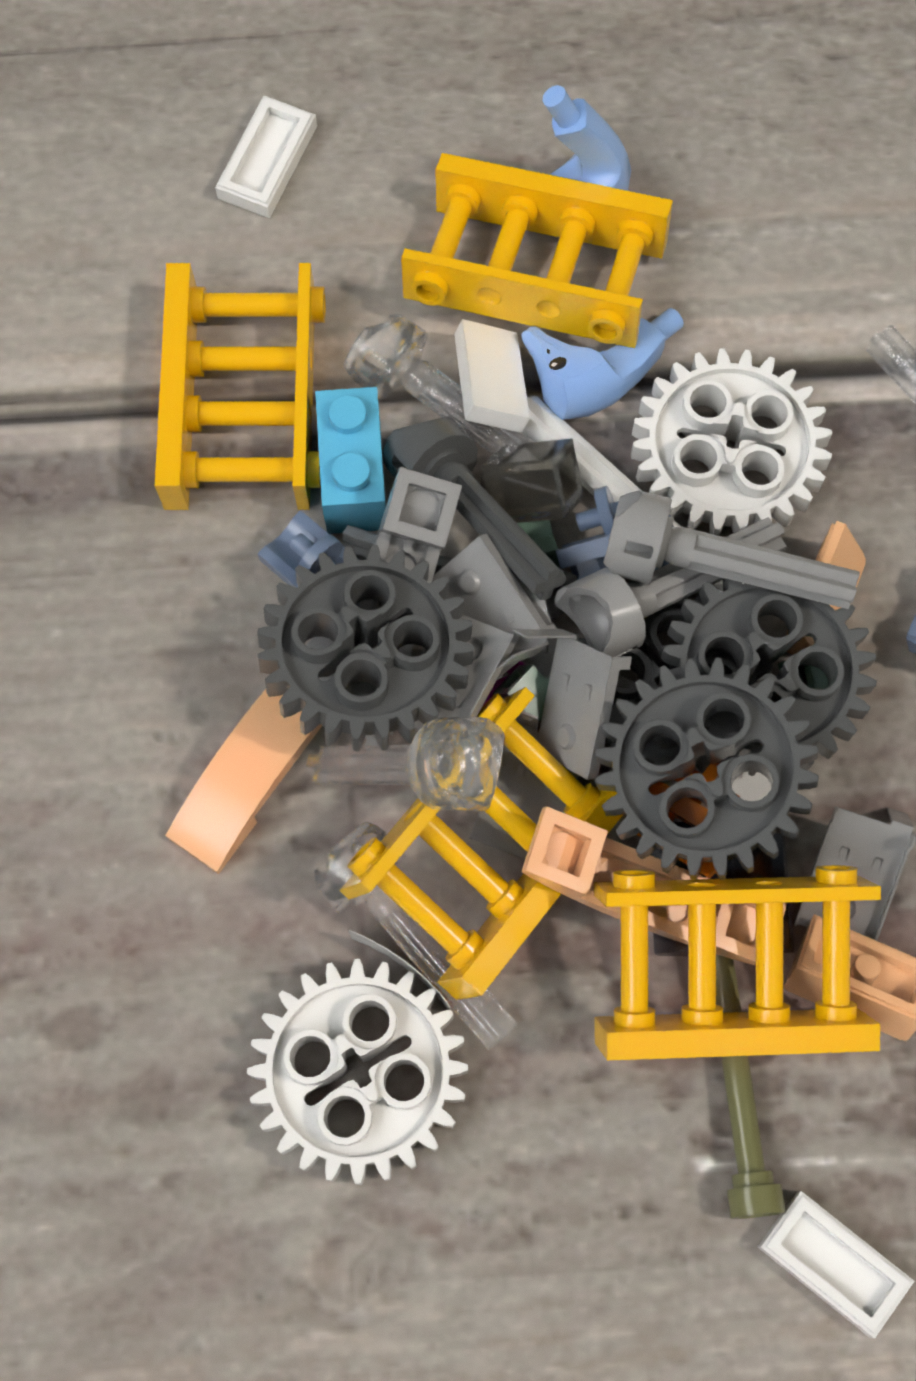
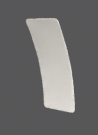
M349 930L352 939L388 956L408 971L414 973V976L429 989L434 988L437 991L438 999L447 1010H451L450 1005L442 994L408 962L375 941Z

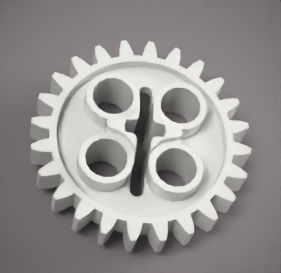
M725 348L719 349L716 363L712 365L708 364L700 352L695 353L691 372L681 364L674 363L669 377L671 383L657 377L654 380L651 392L653 397H642L638 412L642 417L635 418L632 436L639 440L633 442L631 459L644 461L638 466L637 482L655 481L650 487L649 493L671 498L672 503L669 514L673 518L681 512L689 515L687 521V528L695 530L703 521L709 523L710 534L719 536L723 526L731 527L732 532L735 533L767 517L771 521L773 517L784 527L789 526L795 514L793 508L805 512L813 498L810 492H819L826 477L820 471L827 469L832 458V453L822 449L827 447L832 436V430L817 427L821 424L826 409L825 407L818 406L806 407L814 389L812 386H808L795 391L791 387L796 374L794 369L777 377L772 374L775 358L770 356L758 368L752 366L751 352L746 349L741 355L739 363L730 362ZM708 406L715 410L718 416L705 418L698 415L692 408ZM757 416L771 418L778 427L766 429L759 426L753 418ZM682 432L686 437L681 439L677 434ZM727 440L735 442V449L726 446ZM778 449L783 451L784 456H780V454L777 453L776 450ZM698 460L703 462L709 471L693 473L688 471L682 462ZM748 470L761 472L768 478L770 483L765 485L754 484L745 478L743 472Z
M354 959L350 978L341 979L336 967L331 962L326 965L327 983L318 986L306 973L301 975L305 995L299 1000L283 990L278 994L281 1002L288 1010L283 1018L268 1013L262 1015L261 1018L274 1033L272 1039H253L251 1041V1046L267 1057L266 1063L247 1068V1075L257 1080L266 1081L267 1088L251 1096L250 1101L254 1106L271 1105L274 1110L260 1124L263 1131H274L282 1127L287 1131L277 1147L281 1154L284 1155L299 1145L304 1147L299 1166L302 1170L307 1172L321 1157L326 1160V1180L331 1182L335 1181L343 1165H350L351 1174L356 1185L363 1184L367 1165L373 1164L376 1165L379 1174L385 1181L391 1180V1159L399 1156L413 1170L417 1167L412 1147L418 1142L434 1152L439 1149L435 1137L430 1132L433 1125L454 1128L456 1123L443 1110L445 1102L458 1103L465 1100L464 1092L449 1085L450 1078L468 1073V1064L449 1060V1054L464 1045V1038L460 1035L443 1036L442 1030L450 1024L454 1014L451 1010L441 1011L434 1015L431 1014L429 1009L437 997V991L434 988L424 991L418 997L411 994L415 981L414 973L409 971L395 985L390 983V969L387 962H382L374 978L365 976L361 960ZM368 1007H377L383 1010L390 1018L386 1033L380 1039L374 1041H363L357 1038L352 1031L355 1016L361 1010ZM404 1036L411 1039L409 1048L380 1061L369 1069L368 1072L372 1082L367 1086L360 1088L357 1082L350 1080L330 1092L315 1105L309 1106L306 1104L305 1098L309 1093L346 1075L349 1070L345 1061L350 1056L357 1054L362 1062H366L386 1050L398 1039ZM321 1042L327 1045L330 1050V1062L327 1069L314 1077H304L298 1074L294 1065L298 1050L306 1043ZM400 1065L414 1066L424 1076V1086L421 1093L408 1101H398L392 1098L386 1090V1079L389 1073ZM354 1100L362 1105L365 1112L362 1128L355 1135L347 1138L333 1135L328 1126V1114L331 1108L337 1102Z

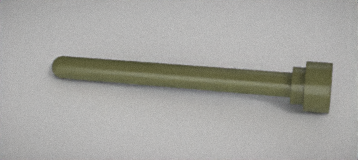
M716 954V1005L722 1006L723 1012H742L734 959ZM721 1057L738 1174L732 1175L733 1189L727 1190L730 1218L746 1219L784 1214L786 1211L782 1184H774L773 1171H765L749 1057Z

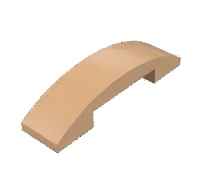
M266 689L250 707L213 757L166 834L169 840L217 874L222 871L257 824L255 815L322 727L319 724L306 735L301 733L300 716L302 711L283 718L279 705L283 695L269 697Z
M548 806L543 807L521 871L539 883L619 920L620 907H606L594 896V882H613V872L619 870L655 872V880H691L688 870L675 865L669 873H665L661 868V859L649 855L642 860L637 856L636 849L607 838V830ZM699 875L697 879H708V878ZM783 902V917L787 906L785 902ZM756 903L716 904L717 955L756 966ZM688 905L648 906V931L688 945Z

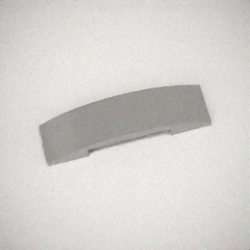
M400 467L374 545L379 547L381 561L389 563L399 550L405 551L406 569L411 571L424 560L429 563L427 582L431 583L440 551L446 546L462 485ZM370 599L363 600L357 603L356 606L369 611L377 610L383 607L384 604ZM403 613V614L400 615L398 618H396V620L399 619V618H401V617H403V616H408V615H411V614H409V613ZM414 644L404 645L398 651L411 657ZM357 682L350 685L346 690L356 696H368L374 693L377 688L370 683Z

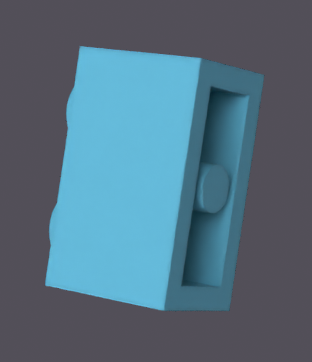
M377 387L315 391L321 500L327 533H343L348 525L366 531H378L386 508V493Z

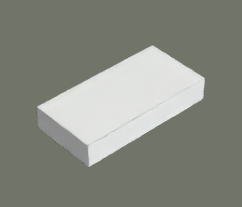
M263 96L215 187L217 198L270 218L317 128L316 114Z
M462 319L454 336L465 420L522 433L530 419L517 332Z
M802 1191L796 1192L785 1208L786 1213L778 1217L758 1245V1248L869 1338L875 1339L914 1283V1280Z

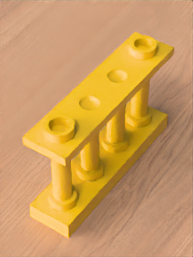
M446 153L441 154L435 169L436 212L445 213L430 253L404 248L401 256L403 298L419 301L430 306L438 305L590 338L605 344L636 347L643 299L631 297L629 293L641 255L663 258L668 241L673 200ZM468 218L502 225L488 266L454 259ZM525 231L560 237L546 278L512 271ZM583 243L618 250L605 291L570 284Z
M166 263L155 488L164 510H189L190 488H199L200 482H292L297 509L310 510V488H321L319 451H311L315 323H325L326 318L325 287L314 286L311 263H299L298 292L207 293L205 286L196 285L190 263ZM207 317H297L296 346H204L203 340H196L197 323H206ZM205 371H296L295 401H202L200 395H194L195 377H204ZM202 426H294L293 457H199L198 451H191L192 432H201Z
M526 687L504 699L497 693L483 704L473 723L477 729L380 842L376 837L371 838L352 857L347 868L354 874L339 890L350 900L370 893L377 885L448 952L446 960L451 965L437 982L456 1000L482 996L561 895V893L539 883L524 873L517 882L514 879L506 882L436 815L458 787H460L528 852L537 824L476 767L494 744L499 740L566 805L563 810L565 814L607 830L608 833L623 815L606 816L602 805L608 799L615 796L617 792L599 790L591 783L583 786L515 720L535 697ZM418 835L488 901L486 909L491 915L477 932L474 929L466 932L395 865Z
M846 865L817 866L816 877L736 878L724 880H655V872L619 870L613 872V882H594V896L606 907H620L621 1006L614 1008V1016L594 1017L595 1045L607 1061L880 1051V1023L857 1008V1003L850 1001V901L881 900V886L861 876H857L856 867ZM783 902H822V1000L815 1002V1010H790V1005L783 1003ZM756 903V1002L749 1004V1012H723V1007L716 1005V904ZM688 905V1004L681 1007V1014L655 1015V1009L648 1007V906Z

